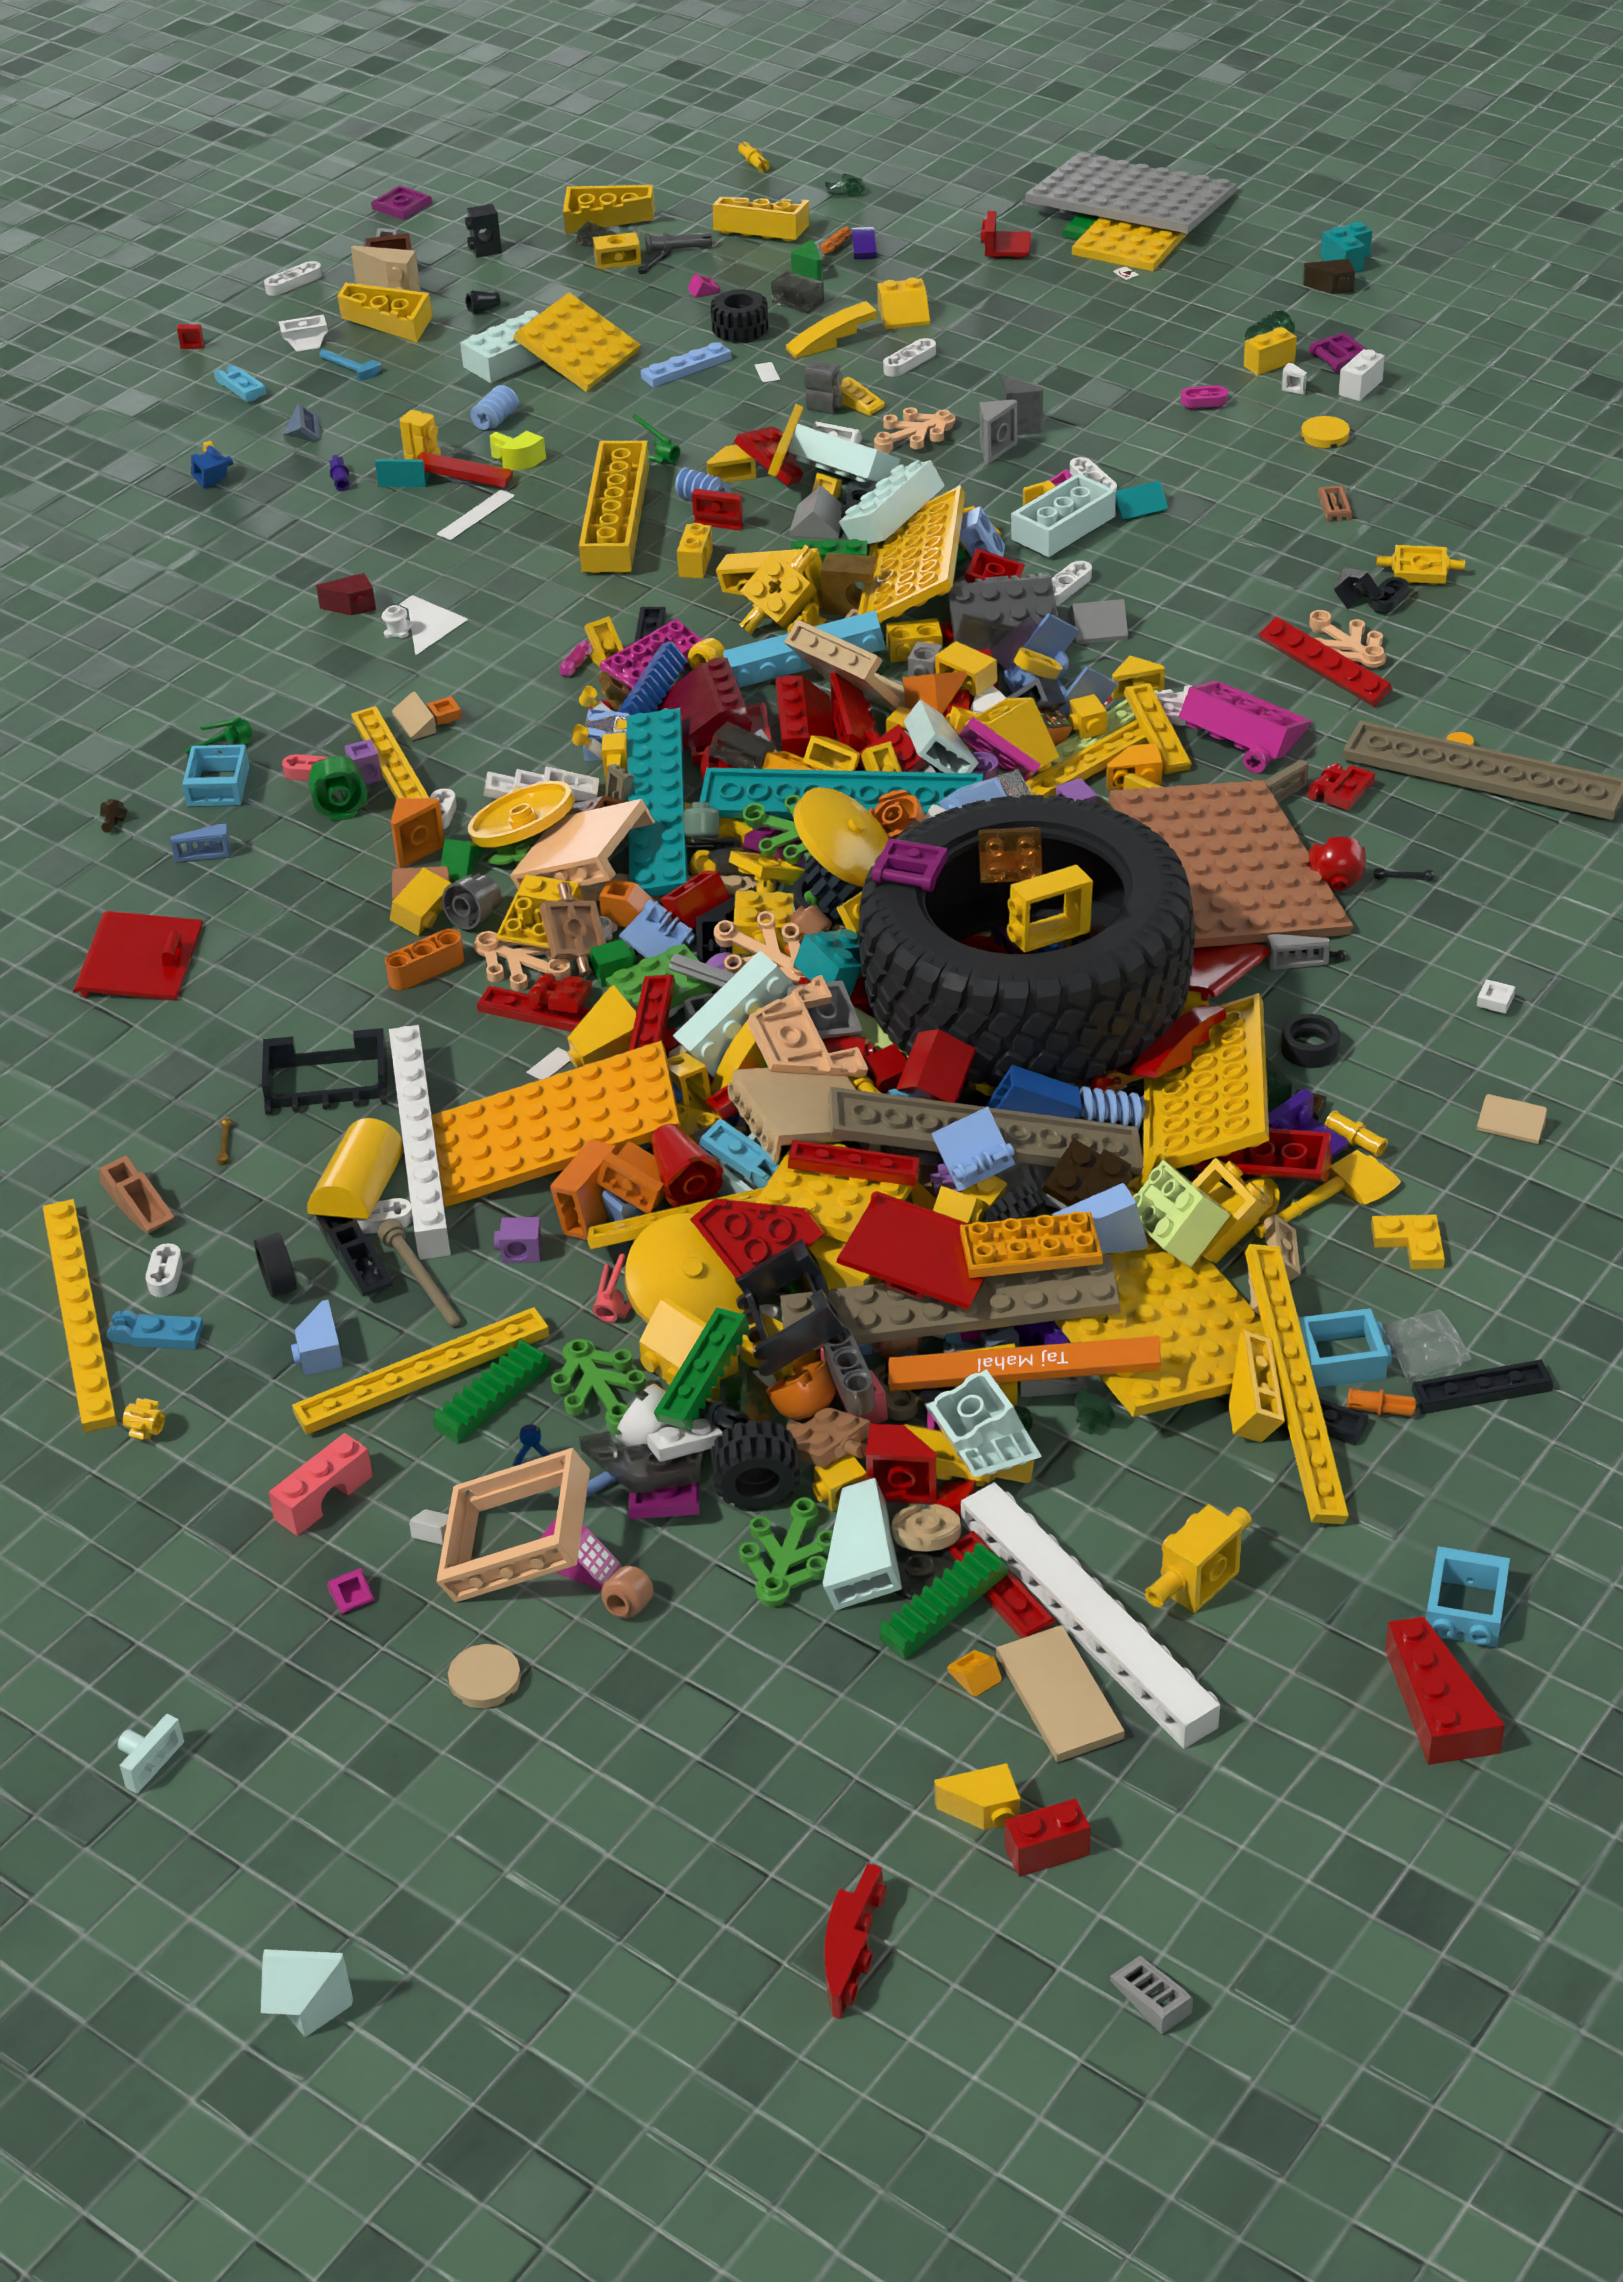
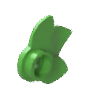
M529 837L516 843L495 847L497 853L488 858L487 863L504 865L515 861V864L518 866L537 840Z

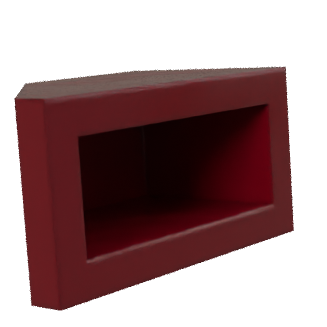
M365 573L316 585L320 609L347 615H356L376 610L373 587Z

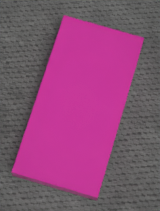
M674 619L600 663V670L602 672L606 671L633 688L661 644L668 641L673 642L688 660V653L691 647L703 639L680 621ZM689 662L683 665L684 669L690 666Z

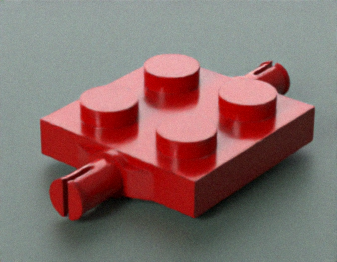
M899 724L881 737L874 728H869L870 733L866 730L864 736L871 744L858 752L862 754L867 748L891 741L902 772H917L929 763L918 756L911 738ZM860 755L858 764L862 767L864 771H866Z

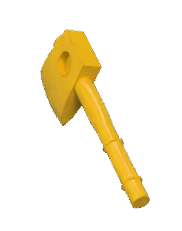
M1355 1150L1331 1165L1330 1180L1312 1190L1299 1201L1292 1202L1289 1207L1276 1215L1288 1223L1341 1190L1353 1200L1366 1205L1387 1195L1401 1181L1393 1172L1380 1164L1376 1158ZM1264 1222L1254 1228L1256 1236L1260 1239L1266 1235Z

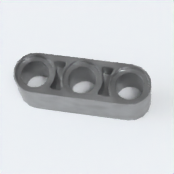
M843 1324L845 1329L843 1332L822 1344L824 1359L828 1364L832 1379L846 1410L853 1415H865L875 1407L872 1376L851 1330Z

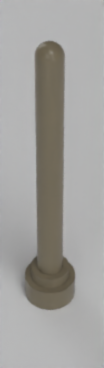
M397 1219L384 1221L377 1230L384 1245L396 1249L447 1323L452 1327L458 1326L460 1317L406 1243L404 1227Z

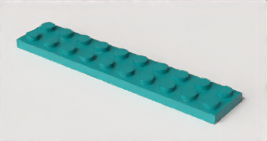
M680 708L663 709L656 712L637 713L627 716L628 773L633 775L632 791L628 796V801L642 799L655 821L652 825L629 830V882L639 885L650 897L668 894L688 881L687 846L683 829L685 791L682 715Z
M706 768L700 802H709V807L718 809L719 818H744L743 810L747 805L760 803L764 806L768 815L782 819H793L792 814L786 810L785 799L790 795H798L801 798L807 791L813 788L824 787L842 792L856 800L868 811L871 807L873 810L879 804L878 799L891 791L904 790L909 795H914L918 799L926 816L933 804L940 806L939 802L959 788L984 781L983 774Z

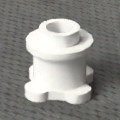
M393 605L389 606L382 613V620L386 622L387 630L384 631L386 638H405L409 635L408 630L412 628V623L406 620L407 611L405 608Z

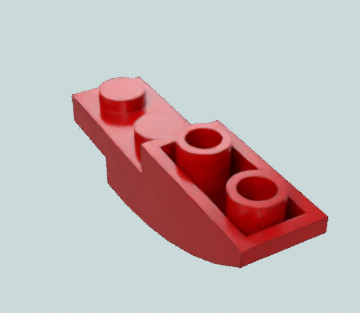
M870 1863L867 1864L854 1893L842 1889L838 1890L827 1923L825 1936L826 1986L832 2016L841 2019L847 2005L852 2006L854 2004L859 1989V1983L857 1982L861 1973L867 1974L871 1967L873 1951L869 1950L868 1935L873 1923L872 1913L875 1907L880 1908L883 1905L887 1893V1885L883 1884L882 1867Z

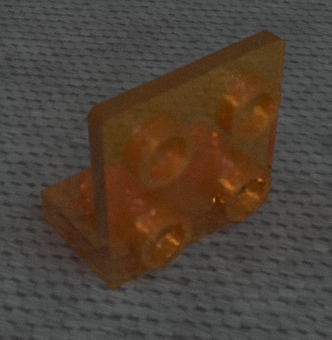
M1039 827L979 830L981 883L1024 881L1042 875L1041 829Z

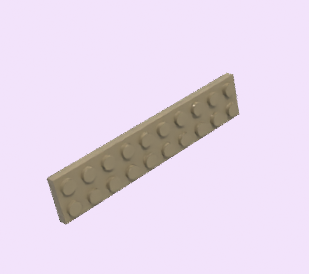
M1359 721L1343 749L1342 759L1356 764H1366L1383 770H1393L1410 776L1432 779L1436 782H1446L1463 788H1472L1486 791L1490 794L1508 796L1516 800L1535 802L1543 806H1552L1574 813L1579 812L1596 816L1600 819L1613 820L1623 800V778L1365 721Z
M830 1087L828 1094L831 1138L903 1147L906 1149L935 1151L938 1153L940 1152L931 1133L986 1108ZM989 1107L1005 1143H1010L1014 1149L1015 1155L1012 1156L1014 1162L1056 1167L1074 1138L1099 1154L1102 1153L1103 1149L1108 1150L1132 1165L1128 1171L1129 1174L1133 1177L1141 1175L1143 1155L1138 1127Z
M1111 1255L1103 1256V1264L986 1276L969 1310L927 1295L921 1300L884 1286L885 1283L830 1289L842 1324L849 1327L857 1345L1120 1313V1302ZM813 1292L780 1296L783 1329L815 1311L810 1298ZM821 1344L813 1350L821 1349L823 1345Z

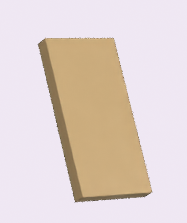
M1063 1625L996 1647L998 1660L1057 1763L1124 1739L1125 1731Z

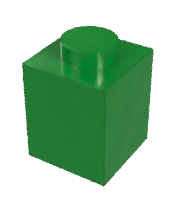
M623 939L589 948L592 972L601 987L607 986L605 978L612 976L616 971L637 965L634 950L632 948L628 949Z

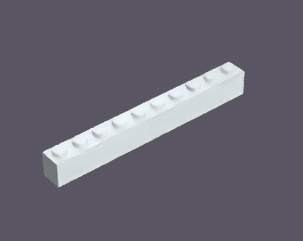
M419 1025L389 1029L419 1260L449 1256L451 1253Z
M993 1482L961 1500V1524L969 1532L974 1531L995 1555L1007 1563L1008 1569L1034 1598L1063 1625L1066 1631L1183 1749L1219 1728L1220 1704L1216 1696L1212 1692L1206 1691L1195 1680L1194 1675L1189 1669L1182 1668L1172 1658L1170 1651L1164 1645H1159L1149 1635L1146 1627L1142 1623L1136 1622L1126 1612L1120 1601L1114 1600L1107 1594L1101 1583L1096 1578H1091L1081 1568L1078 1560L1072 1555L1069 1556L1059 1546L1056 1538L1051 1534H1047L1037 1524L1032 1514L1025 1513L1016 1504L1014 1497L1009 1492H1004Z

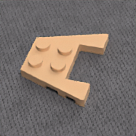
M822 975L816 976L812 979L811 983L804 987H797L792 991V994L782 1000L778 998L750 1014L747 1024L769 1070L772 1072L864 1077L867 1075L868 1067L859 1048L855 1047L828 1053L807 1011V1008L826 1005L831 1002L832 994Z

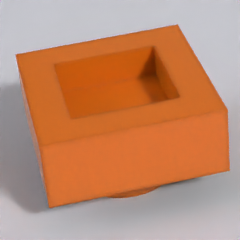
M452 696L427 703V708L434 716L437 725L448 724L462 718L461 708Z

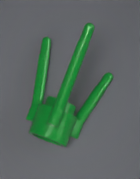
M634 414L632 416L633 419L661 440H653V443L656 444L655 453L657 456L649 455V461H655L662 465L665 461L675 463L680 456V447Z
M239 716L230 720L201 725V730L226 728L224 733L193 746H209L225 738L229 743L248 745L250 744L249 738L252 737V728L246 719ZM192 747L187 748L185 753L189 754Z

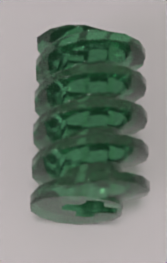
M1275 310L1247 329L1245 341L1254 338L1256 335L1265 334L1281 327L1293 334L1295 331L1294 320L1286 311Z

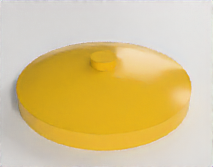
M546 781L528 785L525 788L503 795L481 809L470 821L468 833L473 843L480 847H499L522 841L544 831L562 819L573 807L575 797L570 786L562 781Z
M824 787L810 789L799 799L794 808V823L800 839L811 855L825 869L845 882L863 887L870 868L875 865V860L882 853L890 839L878 820L865 807L848 795Z
M695 1213L674 1214L657 1220L645 1228L631 1246L624 1273L626 1292L633 1308L647 1324L660 1300L665 1296L705 1323L708 1322L716 1307L741 1314L746 1311V1309H739L736 1303V1299L744 1294L736 1283V1278L691 1222L690 1218Z

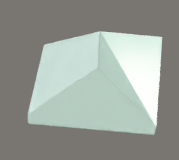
M264 1949L261 2013L285 2014L306 2038L352 2006L353 1996L343 1953Z

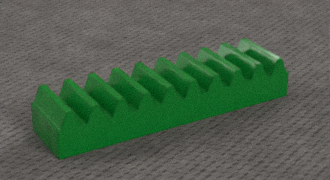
M716 1307L656 1407L654 1414L657 1421L692 1431V1420L699 1419V1408L705 1409V1398L712 1397L711 1388L718 1387V1376H724V1366H730V1356H736L737 1345L742 1346L743 1334H749V1322L745 1314Z
M520 1339L517 1349L510 1347L507 1357L503 1354L500 1356L499 1364L492 1362L489 1372L486 1370L481 1372L480 1380L474 1377L471 1387L463 1386L462 1395L455 1393L452 1403L445 1401L442 1411L438 1408L435 1410L433 1418L434 1429L459 1444L550 1367L549 1356Z
M977 1542L972 1553L965 1552L962 1562L955 1560L951 1571L946 1568L941 1579L935 1577L932 1587L929 1588L925 1585L920 1597L916 1594L913 1595L910 1605L904 1603L899 1614L894 1611L889 1623L885 1620L881 1622L879 1630L881 1641L906 1660L1009 1573L1007 1563L983 1544L981 1545Z

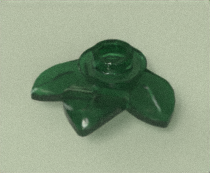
M844 173L841 177V182L838 183L825 182L828 193L832 195L849 194L850 196H858L865 190L863 180L850 174Z

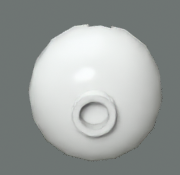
M652 1384L644 1390L649 1394L644 1400L635 1399L618 1425L617 1430L622 1434L615 1435L618 1441L637 1452L650 1451L647 1434L658 1432L665 1427H676L659 1422L656 1419L654 1411L666 1392L656 1384Z

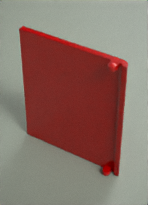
M105 911L101 916L73 993L80 991L82 998H88L89 992L176 1001L196 946L203 920Z
M1251 943L1193 948L1194 960L1189 991L1201 992V999L1203 1001L1209 1000L1210 995L1211 997H1217L1270 955L1269 949L1263 945Z
M878 1191L871 1194L868 1207L836 1261L840 1265L885 1280L884 1286L921 1300L927 1295L967 1310L970 1309L986 1276L969 1278L960 1236V1225L969 1223Z

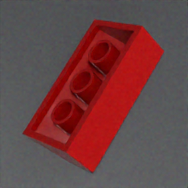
M836 672L830 673L832 719L838 741L860 752L871 744L864 736L865 731L867 730L870 733L869 728H874L876 731L875 717H872L870 701H865L863 691ZM857 764L855 771H864L859 764Z
M787 675L776 677V698L782 751L804 758L811 736H823L835 740L830 696L803 676Z
M1269 1128V1141L1257 1147H1247L1234 1151L1227 1156H1217L1204 1160L1199 1164L1193 1165L1194 1170L1202 1173L1216 1158L1225 1164L1228 1161L1234 1163L1244 1173L1242 1176L1327 1182L1332 1164L1331 1133Z

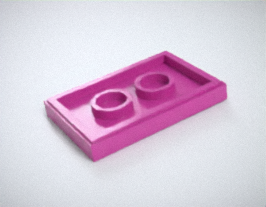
M973 716L958 735L962 741L978 752L993 754L998 759V766L1022 783L1028 781L1041 765Z

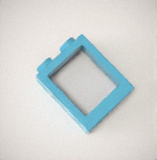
M246 745L192 746L182 783L187 807L241 805L250 767ZM235 771L234 777L201 778L202 772Z
M1371 1308L1298 1317L1316 1388L1386 1379L1387 1365L1392 1363L1391 1349L1388 1344L1384 1345L1381 1322L1375 1321ZM1365 1336L1370 1348V1352L1320 1358L1315 1342Z
M1437 1547L1426 1620L1440 1638L1497 1647L1510 1558ZM1441 1582L1496 1591L1493 1614L1489 1615L1438 1606Z

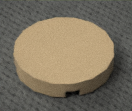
M933 1504L930 1505V1509H921V1505H913L902 1509L893 1516L891 1532L893 1540L901 1547L913 1551L927 1552L941 1550L954 1544L960 1538L961 1524L959 1515L948 1507Z
M481 1644L471 1646L455 1657L449 1667L448 1679L451 1693L455 1698L457 1696V1698L461 1699L462 1704L468 1707L485 1709L502 1704L511 1693L514 1695L519 1688L521 1673L518 1659L510 1650L500 1645Z

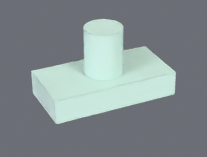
M166 1714L146 1737L130 1729L124 1731L120 1736L118 1749L129 1754L119 1765L127 1789L138 1794L184 1743L177 1718Z

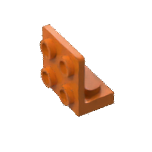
M627 1142L617 1155L609 1152L603 1159L596 1183L647 1214L652 1213L665 1197L662 1189L664 1184L660 1181L654 1155L632 1142Z

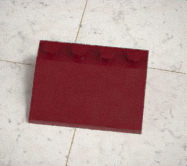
M713 658L706 663L700 664L674 684L670 690L665 692L667 695L661 699L662 703L657 705L658 711L680 708L682 715L683 751L751 734L746 706L728 658Z

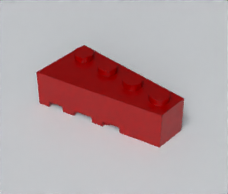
M1425 1617L1389 1621L1385 1651L1427 1764L1432 1765L1500 1754L1505 1728L1504 1723Z

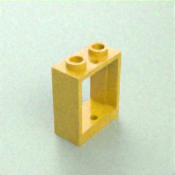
M1073 865L1011 884L1010 898L1008 899L1010 915L1009 924L1007 925L1009 939L1015 942L1025 953L1089 933L1093 880L1078 865ZM1065 893L1064 913L1030 923L1031 903Z
M1216 1158L1192 1183L1208 1194L1223 1177L1246 1201L1220 1228L1201 1253L1204 1258L1215 1264L1221 1260L1269 1208L1261 1199L1264 1193L1252 1182L1246 1184L1240 1178L1244 1173L1234 1163L1228 1161L1225 1164Z

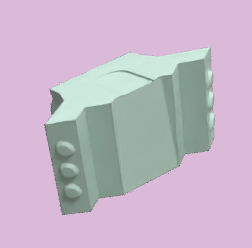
M987 1369L981 1373H974L968 1376L960 1386L952 1391L940 1393L934 1401L924 1404L973 1477L994 1474L997 1470H1007L1014 1465L1027 1464L1030 1460L1042 1457L1025 1430L1013 1405Z

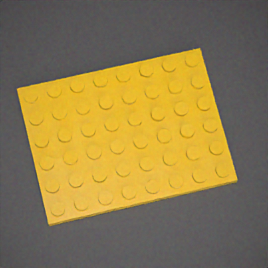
M1145 1231L1148 1248L1102 1254L1103 1256L1111 1255L1120 1302V1313L1055 1321L1071 1343L1151 1336L1160 1337L1161 1370L1099 1375L1132 1417L1231 1393L1240 1333L1243 1330L1265 1336L1261 1317L1252 1310L1247 1301L1210 1260L1200 1255L1190 1267L1164 1250Z

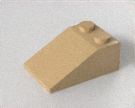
M351 246L356 284L421 292L416 251Z

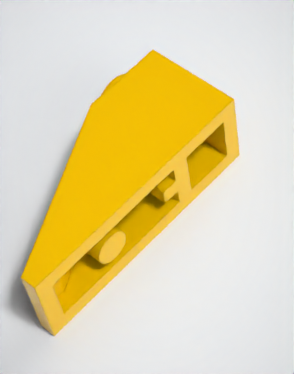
M1243 1330L1239 1335L1229 1411L1233 1434L1260 1443L1283 1424L1285 1419L1272 1339Z

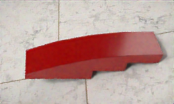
M1199 1005L1180 1016L1162 1037L1156 1038L1155 1043L1140 1055L1130 1068L1131 1074L1157 1078L1192 1061V1048L1210 1040L1209 1027L1226 1020V1008Z

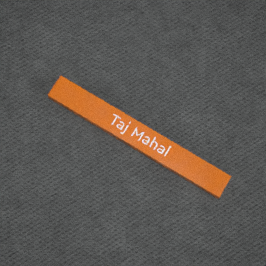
M1151 1336L890 1357L888 1385L890 1391L960 1386L968 1376L974 1373H981L986 1369L996 1383L1161 1370L1160 1337Z

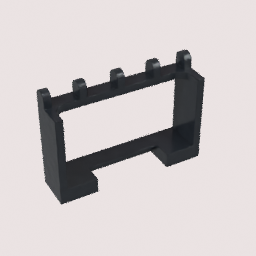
M384 1029L353 1031L355 1048L296 1053L293 1036L263 1039L262 1090L265 1114H272L273 1108L292 1107L293 1112H297L300 1106L323 1104V1109H329L330 1103L353 1101L354 1106H360V1100L380 1098L381 1104L387 1103V1047ZM378 1059V1083L373 1086L279 1095L273 1093V1069Z
M803 1238L735 1279L744 1293L736 1299L737 1306L741 1310L749 1308L742 1314L746 1315L749 1325L756 1324V1326L749 1329L748 1339L753 1343L760 1340L762 1342L753 1349V1354L757 1360L766 1359L758 1366L760 1374L764 1377L773 1374L845 1330L819 1261ZM806 1273L813 1292L810 1298L815 1311L770 1337L758 1302Z

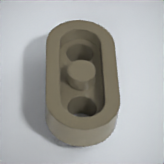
M886 1365L879 1366L873 1373L886 1392L888 1417L898 1421L911 1419L918 1411V1396L911 1390L890 1391L888 1385L889 1374L885 1372Z

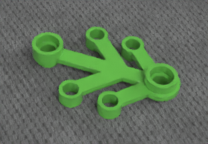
M790 795L784 801L787 812L792 814V816L795 805H790L799 801L800 797L798 795ZM751 803L744 808L743 817L749 827L759 829L766 826L785 831L783 834L772 838H764L759 842L758 846L762 856L772 857L776 854L778 847L800 839L793 821L766 814L764 806L760 803ZM803 843L798 845L791 844L784 848L783 855L787 863L796 864L802 859V854L809 851Z
M576 1339L568 1342L562 1350L563 1359L566 1363L560 1372L554 1373L551 1377L552 1390L557 1394L569 1392L572 1388L571 1380L577 1370L581 1369L584 1375L575 1392L568 1394L564 1398L566 1413L572 1416L583 1413L585 1401L593 1388L607 1410L605 1414L607 1429L612 1433L622 1434L617 1428L629 1407L617 1401L607 1384L624 1387L631 1392H640L646 1387L644 1372L632 1370L627 1374L597 1368L594 1364L610 1365L618 1371H626L633 1365L632 1354L627 1349H618L613 1353L596 1350L593 1343L585 1339Z
M799 1498L791 1506L792 1523L782 1547L771 1533V1522L767 1517L757 1516L750 1521L751 1536L759 1540L775 1563L771 1573L760 1560V1547L757 1543L745 1542L739 1547L741 1563L747 1565L758 1580L755 1585L756 1597L766 1607H779L786 1602L791 1589L813 1579L820 1580L824 1578L827 1560L819 1555L829 1554L831 1542L824 1543V1541L832 1540L833 1531L823 1530L818 1533L817 1541L797 1549L804 1531L816 1526L819 1520L818 1506L810 1498ZM749 1552L754 1553V1554H752V1555H746V1553H749ZM807 1561L805 1569L787 1575L789 1568ZM819 1566V1567H822V1568H820V1569H814L813 1567Z

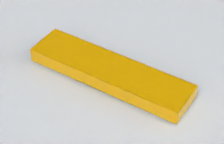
M1146 683L1125 687L1124 695L1149 744L1157 743L1163 762L1162 770L1164 774L1190 770L1192 763L1151 684Z

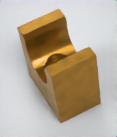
M837 553L826 554L820 570L822 614L847 616L851 609L859 610L862 590L854 582H872L878 565L877 557Z

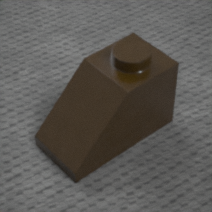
M1349 259L1304 263V286L1329 294L1354 292L1355 270Z

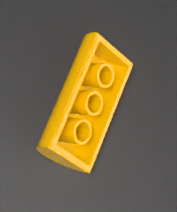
M364 1118L352 1123L308 1200V1214L368 1220L404 1153L403 1140L399 1133L391 1125L378 1119Z

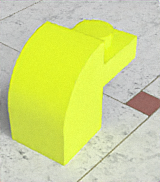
M529 431L523 432L514 439L498 432H494L489 436L491 455L502 461L503 468L524 470L534 467L546 459L544 437Z

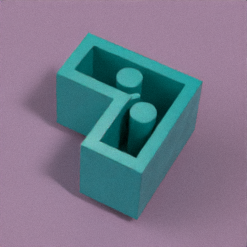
M1352 222L1350 225L1334 227L1331 230L1322 232L1320 257L1325 261L1349 259L1355 272L1362 271L1364 268V257L1371 255L1372 230L1362 222Z
M848 929L805 934L793 964L810 981L819 975L823 976L825 982L843 980L848 995L851 996L861 971L858 935Z

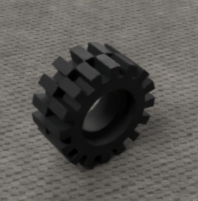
M1028 1181L1016 1187L1012 1192L1005 1194L1003 1198L998 1199L996 1203L992 1204L985 1211L984 1215L989 1222L1004 1221L1009 1218L1024 1219L1034 1215L1046 1204V1201L1033 1182Z

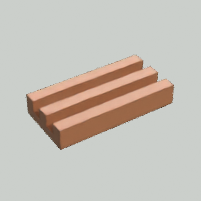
M1343 486L1318 488V497L1327 522L1332 521V517H1336L1337 521H1342V516H1345L1346 520H1352V510ZM1336 492H1338V497L1343 509H1339L1337 499L1334 494ZM1326 493H1328V497H1329V500H1330V503H1331V506H1332L1333 510H1331V507H1330V504H1329V501H1328V498H1327Z

